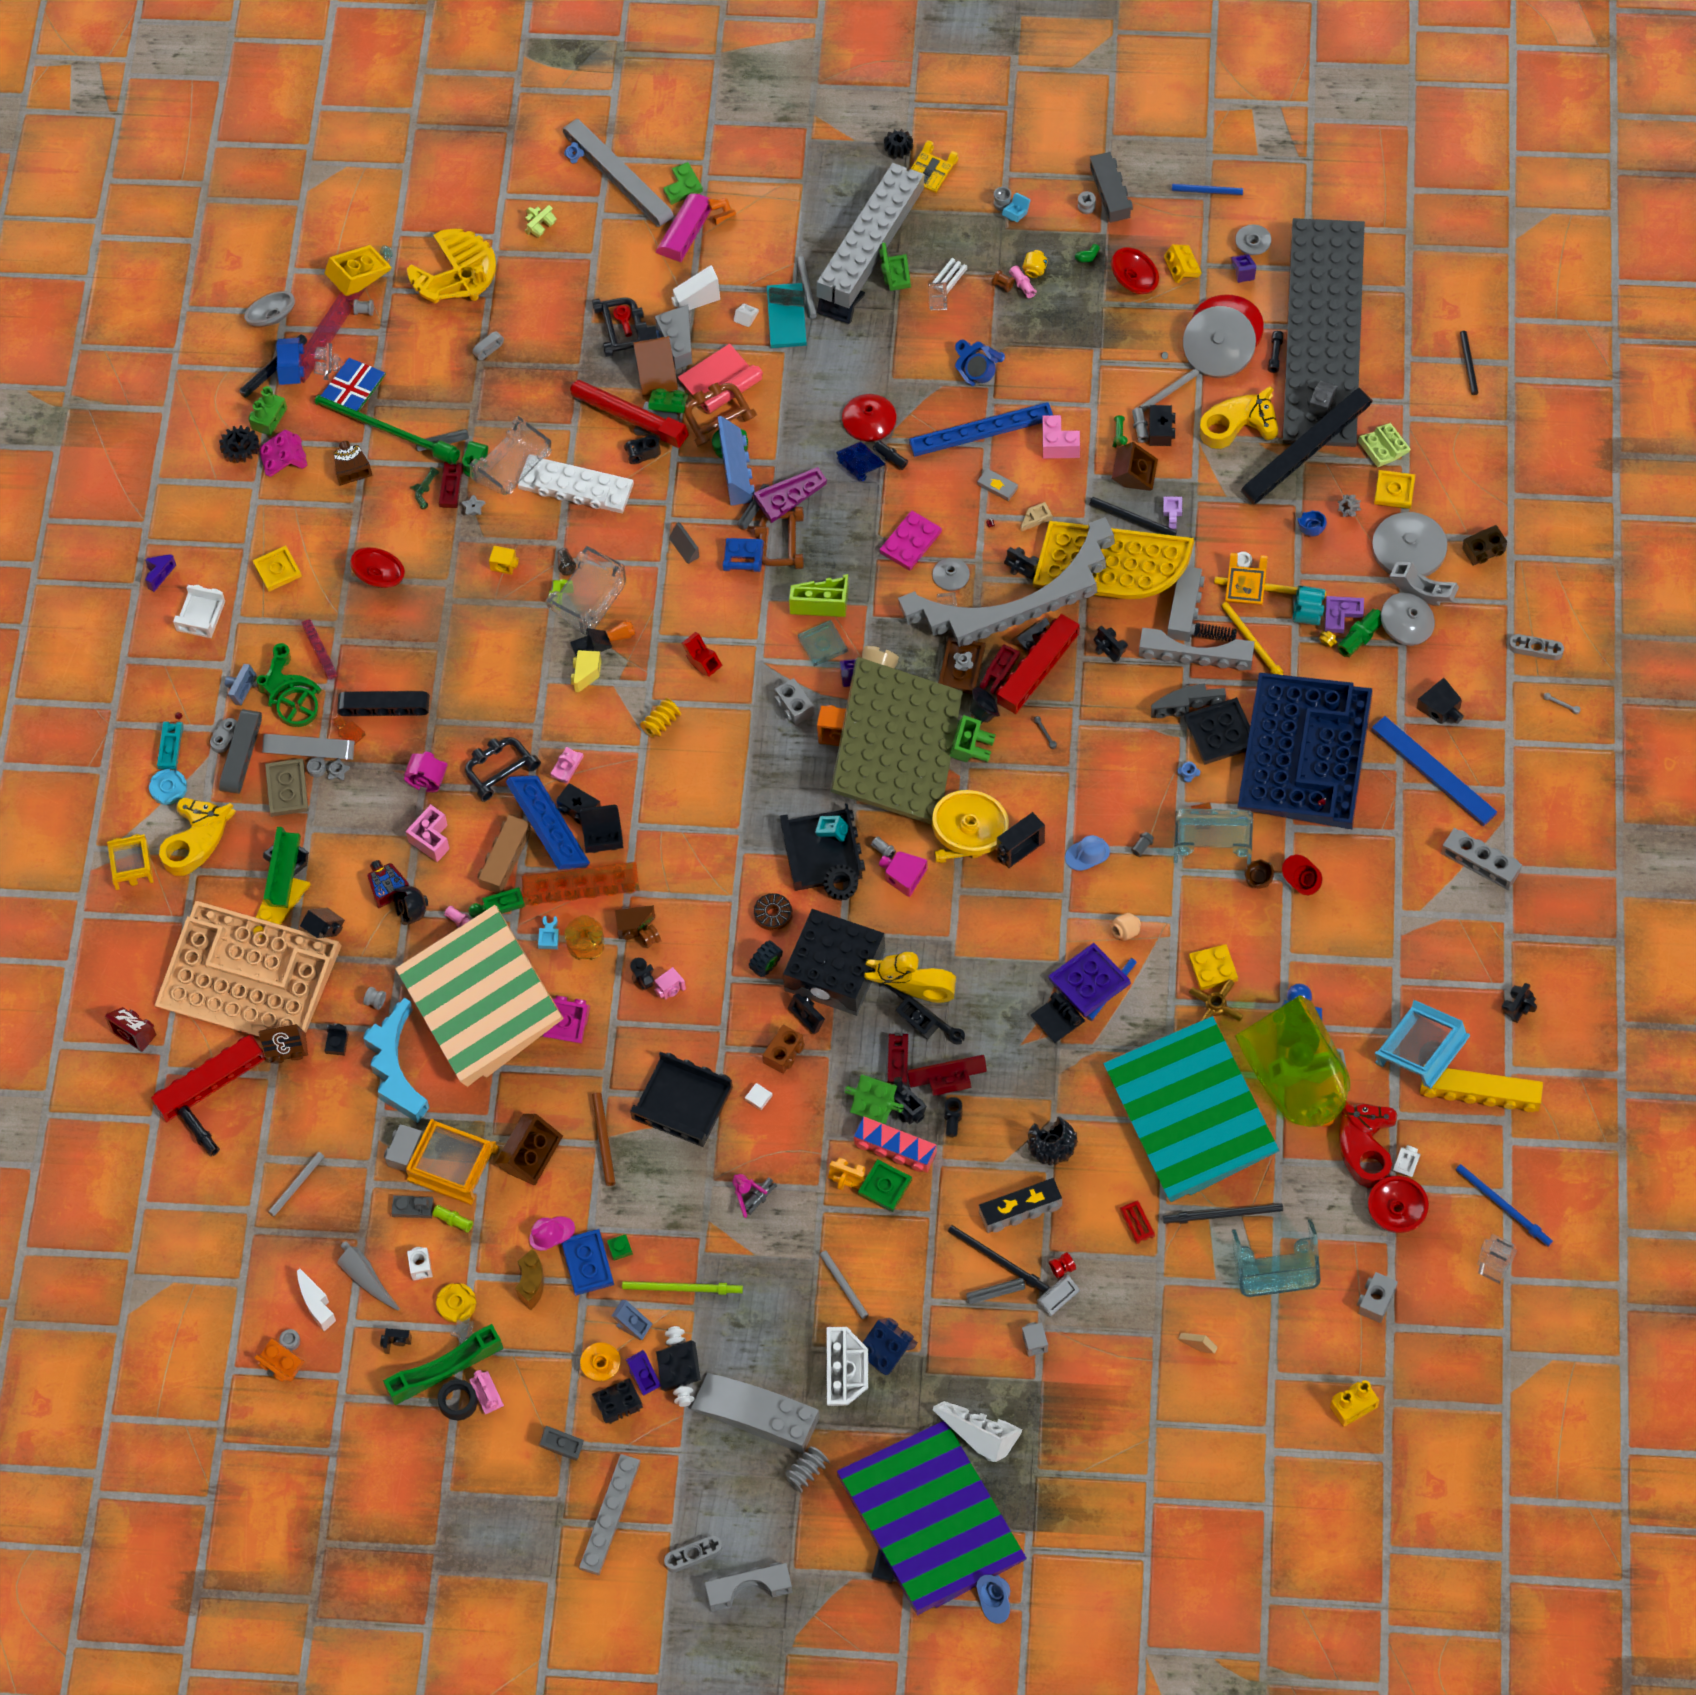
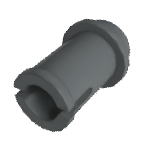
M1148 832L1141 833L1139 835L1140 839L1131 848L1132 853L1138 857H1141L1146 848L1153 844L1152 840L1154 838Z

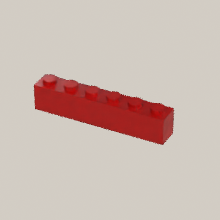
M1060 614L1057 619L1054 618L1048 631H1044L1041 634L1037 645H1033L1030 648L1029 655L1019 662L1018 669L1015 672H1011L1006 684L1000 686L997 690V704L1017 714L1080 634V624L1063 614Z
M251 1034L247 1037L244 1036L236 1044L224 1048L214 1058L207 1059L203 1065L191 1069L184 1077L174 1080L165 1089L158 1090L151 1097L152 1102L167 1123L178 1116V1110L186 1105L189 1108L266 1060L264 1052Z

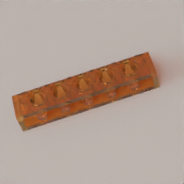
M636 862L522 876L525 905L532 906L546 902L575 901L578 898H595L602 895L613 896L617 893L631 894L635 891H640ZM617 879H623V880L620 881V882H616V881H615V880H617ZM598 881L604 882L602 884H596ZM581 883L585 884V885L582 886V887H578V886H577L578 884H581ZM560 886H566L564 889H558ZM542 888H546L545 891H539Z

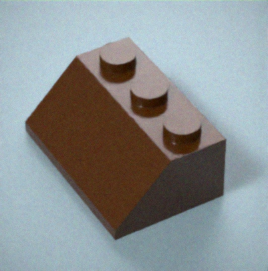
M523 1114L495 1164L509 1175L536 1185L563 1135L537 1114Z

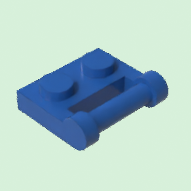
M726 538L723 570L738 569L760 572L764 541L762 539ZM732 558L755 559L754 563L731 562Z

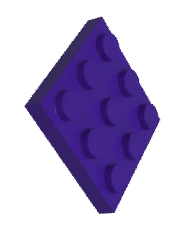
M1092 943L1048 976L1050 982L1084 1017H1087L1131 984L1130 979L1095 943Z

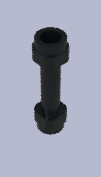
M1274 331L1272 335L1273 349L1268 364V371L1271 373L1279 371V351L1284 335L1281 331Z

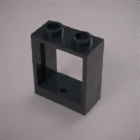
M1032 812L998 836L996 857L999 862L1010 868L1044 844L1045 824Z

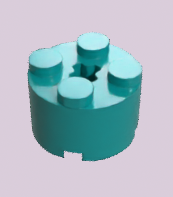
M1298 585L1297 598L1293 609V622L1320 625L1321 616H1323L1324 612L1322 600L1325 598V589Z

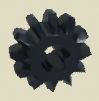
M894 129L893 133L888 132L887 137H885L884 149L888 152L889 156L894 155L895 159L900 156L903 159L904 155L909 156L910 151L913 149V138L908 131L903 133L902 129L900 131Z

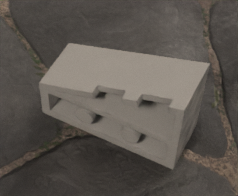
M688 304L655 316L656 329L659 330L661 337L669 336L675 369L693 364Z

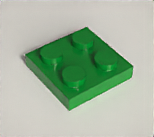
M661 388L653 390L648 409L684 413L689 393H684L680 390L670 392Z
M877 1159L858 1190V1195L893 1212L910 1185L912 1176Z

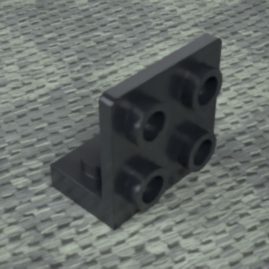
M833 288V300L830 302L819 298L816 313L850 324L855 305L865 296V292L860 290L850 308H846L834 303L835 288Z

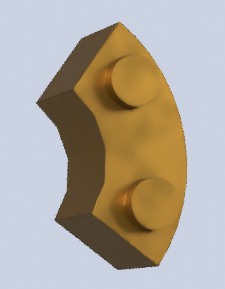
M531 1249L517 1261L522 1277L520 1283L515 1287L518 1298L530 1310L539 1302L544 1287L542 1265L534 1249Z

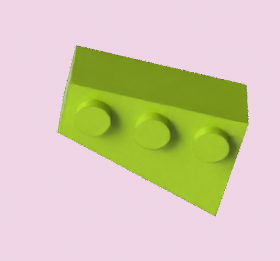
M848 574L843 575V578L833 580L826 578L825 581L818 583L811 581L791 585L789 597L790 614L846 617L849 592Z

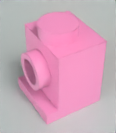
M673 967L654 980L655 993L659 998H664L665 1000L668 997L675 996L679 989L682 991L686 990L684 979Z

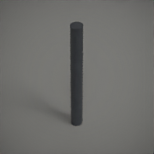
M1461 331L1460 337L1471 394L1477 395L1479 392L1467 331Z

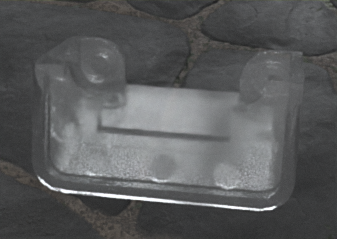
M519 416L512 421L514 428L506 432V438L486 458L481 457L480 461L475 458L470 463L471 479L502 495L511 494L515 490L516 485L544 457H548L552 451L551 440Z
M586 546L576 557L578 567L560 592L554 591L548 595L546 602L549 609L580 633L588 636L587 628H596L624 588L626 575L623 564Z

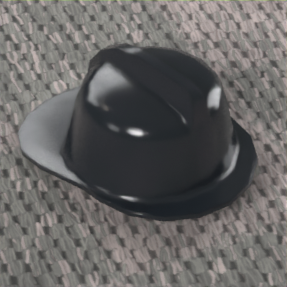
M975 687L972 690L973 701L970 706V712L974 719L980 720L982 724L983 722H990L994 717H999L997 703L992 695L982 688Z

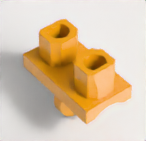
M838 1158L836 1162L831 1161L828 1178L838 1183V1189L843 1190L845 1186L860 1189L864 1182V1166L858 1164L855 1165L854 1169L848 1167L847 1160L843 1158Z

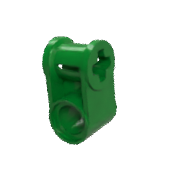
M469 441L462 458L463 471L466 476L475 477L479 474L483 462L488 455V445Z

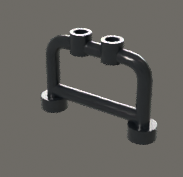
M628 297L601 302L599 298L592 299L594 313H603L610 341L603 343L605 357L613 356V352L634 348L633 342H639L638 329L647 327L646 321H641V318H644L642 307L638 308L636 302ZM627 304L631 307L638 338L635 341L618 344L609 307Z
M507 737L500 741L494 738L488 742L487 746L489 748L485 751H482L480 748L473 751V758L467 762L465 773L478 789L477 796L484 802L494 795L491 786L524 765L529 771H534L541 765V761L536 755L531 756L516 738ZM513 745L522 758L482 783L474 774L472 768L477 764L484 763L492 754L500 753L503 747Z

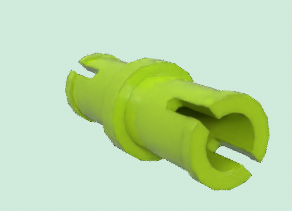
M437 1205L433 1211L434 1217L466 1233L473 1226V1221L441 1205Z

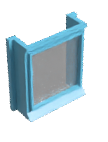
M1413 1000L1410 1010L1378 1052H1375L1377 1058L1375 1063L1383 1067L1389 1061L1421 1076L1424 1086L1431 1089L1469 1039L1470 1034L1466 1033L1462 1020Z

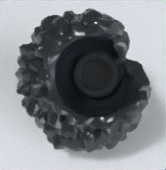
M1057 1117L1056 1122H1054V1125L1050 1127L1048 1132L1044 1129H1039L1035 1123L1028 1131V1150L1031 1153L1030 1156L1036 1157L1038 1162L1052 1166L1059 1164V1162L1068 1161L1074 1154V1148H1076L1078 1143L1077 1132H1074L1073 1127L1061 1117Z

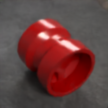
M1068 1252L1062 1254L1059 1259L1049 1261L1050 1268L1057 1279L1062 1278L1067 1272L1071 1273L1076 1270V1265Z

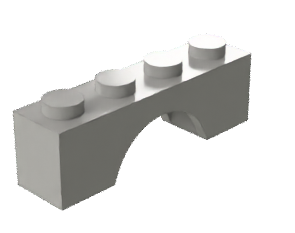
M776 1562L767 1568L755 1567L750 1569V1572H734L728 1577L710 1578L709 1581L705 1582L711 1612L732 1607L737 1593L750 1586L765 1589L772 1598L793 1593L787 1564Z

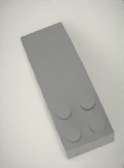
M707 1373L691 1407L693 1411L802 1454L805 1452L820 1418L819 1410L769 1390Z

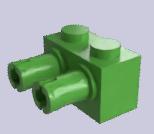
M265 386L263 391L261 390L262 397L253 404L254 411L249 415V422L252 430L271 436L286 412L287 405L285 398L274 395L272 388Z
M963 715L958 722L949 756L967 762L972 757L988 762L991 751L976 747L975 743L977 740L992 746L996 734L980 730V720Z

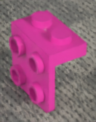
M285 429L260 446L259 452L267 476H273L290 463L301 469L307 466L306 454L301 444L302 440L297 434Z

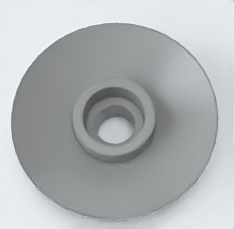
M1252 224L1242 227L1237 232L1235 241L1237 247L1243 253L1259 255L1270 247L1271 235L1266 228Z
M956 558L943 559L933 569L935 584L947 591L961 589L967 584L970 577L968 566Z

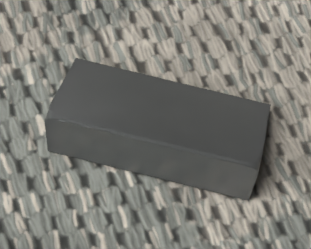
M676 523L669 539L686 563L689 564L699 558V549L682 524Z

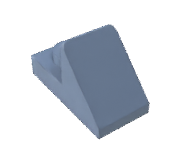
M621 1300L612 1314V1317L618 1322L616 1326L639 1340H643L652 1326V1323L627 1300Z

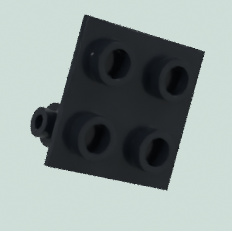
M1054 992L1050 996L1051 1000L1030 1016L1050 1039L1056 1043L1084 1023L1085 1019L1061 993L1057 994Z
M630 1378L592 1394L605 1424H612V1422L619 1420L618 1415L623 1419L622 1413L624 1412L628 1417L627 1411L631 1415L640 1412V1409L643 1408V1404Z

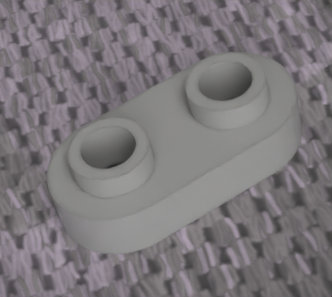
M228 718L223 720L212 736L210 744L215 752L223 753L229 749L237 725L235 719Z

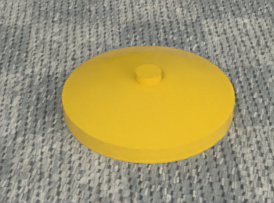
M973 790L956 791L944 796L936 804L932 815V829L937 839L950 850L965 855H982L995 850L997 837L1007 831L1009 826L1008 815L1003 806L993 797Z

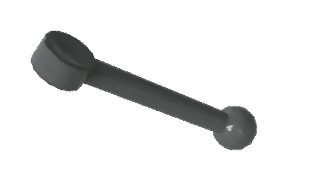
M1036 716L1034 718V722L1039 725L1042 732L1046 736L1047 740L1049 741V747L1051 749H1055L1057 747V743L1055 741H1052L1048 732L1041 723V718L1039 716Z

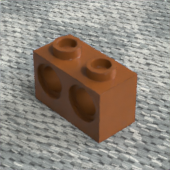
M783 1024L763 1053V1063L784 1074L787 1069L792 1067L796 1054H800L805 1046L803 1035ZM789 1040L794 1041L793 1044H786ZM777 1056H783V1057H784V1058L781 1059V1060L775 1059Z

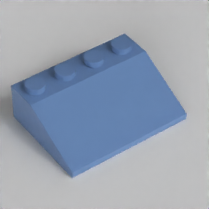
M718 416L719 436L730 505L751 503L755 490L754 484L750 485L749 479H752L751 468H747V462H750L749 453L744 451V446H747L746 435H742L741 428L722 416Z

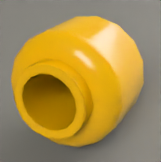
M1039 250L1027 253L1022 265L1025 274L1031 278L1042 276L1048 263L1047 257Z

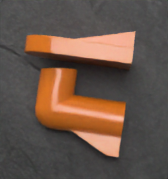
M727 198L708 199L712 211L721 207L723 209L722 213L712 216L716 225L736 215V211L730 208Z

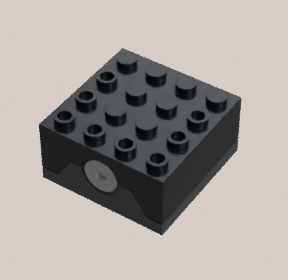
M811 909L783 972L785 991L792 994L799 993L802 997L808 996L812 1001L857 1016L872 981L864 977V974L875 972V969L865 964L868 960H882L885 953L884 933Z

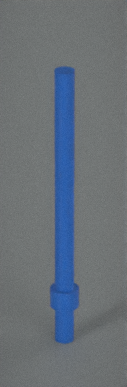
M1462 1164L1457 1167V1172L1524 1226L1532 1237H1537L1548 1247L1553 1243V1240L1542 1232L1541 1227L1531 1223Z

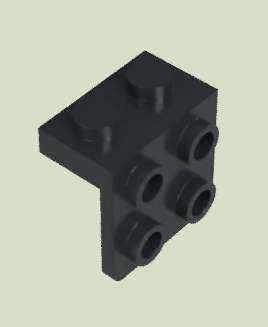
M617 805L580 810L585 853H597L599 851L624 848Z

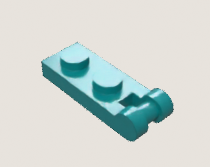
M167 721L163 722L157 761L158 769L177 770L181 737L184 729L183 722H176V724H171Z

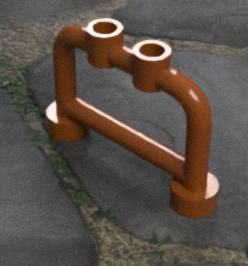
M717 382L708 387V392L703 394L702 391H699L692 395L694 399L687 403L684 413L697 437L694 440L697 447L708 442L710 438L707 433L719 426L718 420L700 428L692 414V409L726 390L733 392L740 408L723 416L728 421L742 416L744 422L757 416L754 409L750 410L736 385L724 383L719 386Z
M795 507V511H788L778 518H788V558L769 559L766 556V523L768 518L764 514L760 519L759 526H755V537H759V539L764 541L762 563L766 566L795 565L796 569H804L803 554H796V522L804 521L803 507Z

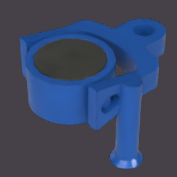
M962 339L955 345V350L960 355L955 367L964 380L972 386L976 384L974 381L986 383L991 380L996 370L995 363L1002 362L1005 359L1003 352H998L981 342L971 345ZM983 350L984 353H985L987 356H985L984 354L977 353V352Z

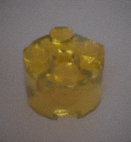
M581 915L567 925L565 939L567 949L572 957L577 960H593L603 952L605 944L602 926L597 920L588 915Z

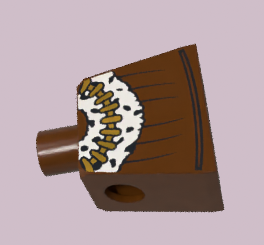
M349 441L339 443L340 450L334 452L339 486L373 476L370 464L359 445L350 446Z

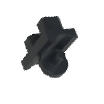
M1010 547L1007 550L1004 564L1011 567V574L1016 575L1020 572L1032 579L1035 576L1039 558L1035 556L1028 558L1020 547L1016 549Z
M1103 626L1097 629L1098 633L1093 639L1097 645L1095 651L1098 654L1105 653L1114 662L1119 661L1121 655L1126 651L1128 644L1124 640L1117 641L1115 639L1116 632L1112 628L1105 629Z
M643 958L633 959L630 964V969L633 972V982H638L642 991L652 987L655 982L652 977L654 970L652 965L647 966V962Z
M1524 983L1522 987L1514 985L1510 994L1515 1000L1513 1002L1506 1000L1502 1004L1503 1012L1510 1015L1513 1022L1518 1023L1523 1014L1527 1015L1528 1012H1535L1537 1010V1005L1534 1003L1536 998L1530 991V984Z

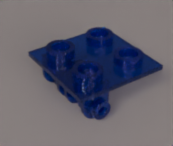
M862 442L836 452L838 462L846 470H849L858 481H865L867 478L866 473L885 466V463Z

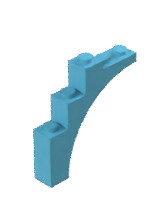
M403 998L401 1002L395 1005L393 1013L384 1019L382 1027L374 1024L372 1028L366 1030L363 1039L366 1047L377 1053L371 1061L372 1072L385 1080L378 1088L380 1100L418 1123L430 1107L427 1099L416 1092L408 1083L399 1066L398 1045L400 1034L405 1021L413 1010L411 1001Z

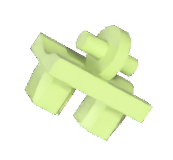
M548 205L541 211L539 207L535 209L529 207L526 210L528 216L525 217L529 223L525 232L528 235L532 233L539 238L546 230L540 224L544 222L551 227L557 220L551 212L553 208Z

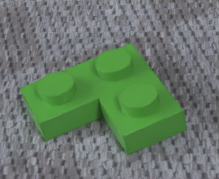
M688 162L672 168L678 182L663 188L671 205L686 199L689 194L703 192V187Z

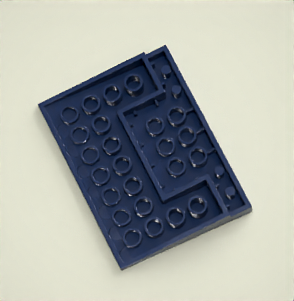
M1259 673L1237 808L1353 830L1373 688L1356 687L1352 682ZM1326 798V804L1319 806L1318 801Z

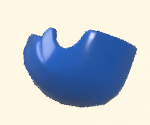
M1320 511L1303 512L1301 518L1297 519L1300 531L1307 536H1318L1327 525L1326 517Z

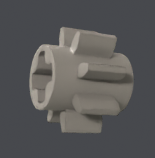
M1343 495V500L1338 501V511L1343 513V517L1349 515L1351 517L1356 516V511L1361 510L1359 508L1361 500L1355 499L1356 495Z

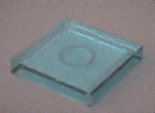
M831 620L798 634V639L814 667L848 652V648Z

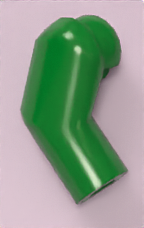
M1093 244L1088 251L1077 252L1075 254L1076 261L1082 263L1092 262L1100 247Z

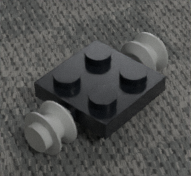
M674 1326L665 1332V1336L669 1337L666 1344L671 1347L657 1351L656 1354L661 1390L666 1392L675 1389L673 1394L678 1396V1398L674 1400V1403L685 1407L691 1405V1402L694 1401V1397L690 1396L693 1389L686 1385L700 1381L701 1377L696 1342L692 1340L686 1342V1339L681 1337L685 1331L678 1326Z

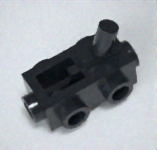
M896 1077L893 1084L897 1086L894 1102L904 1106V1108H900L903 1109L902 1112L896 1111L897 1116L902 1122L906 1121L909 1125L913 1122L918 1124L925 1117L924 1113L927 1106L907 1085L902 1083L901 1077Z

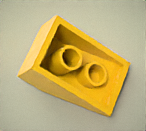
M371 245L329 257L324 274L345 296L360 292L389 272L392 267Z

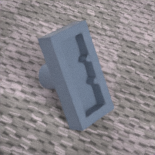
M243 664L236 678L227 676L225 679V686L231 688L228 695L235 705H242L257 676L249 664Z

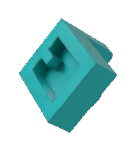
M820 816L815 833L819 837L835 836L839 841H844L848 832V824L840 816Z

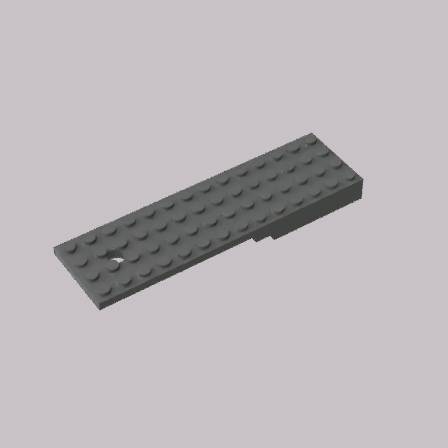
M1293 218L1283 424V443L1293 444L1323 418L1309 413L1312 395L1320 381L1338 386L1329 412L1354 390L1359 388L1365 221ZM1358 417L1325 445L1356 447Z

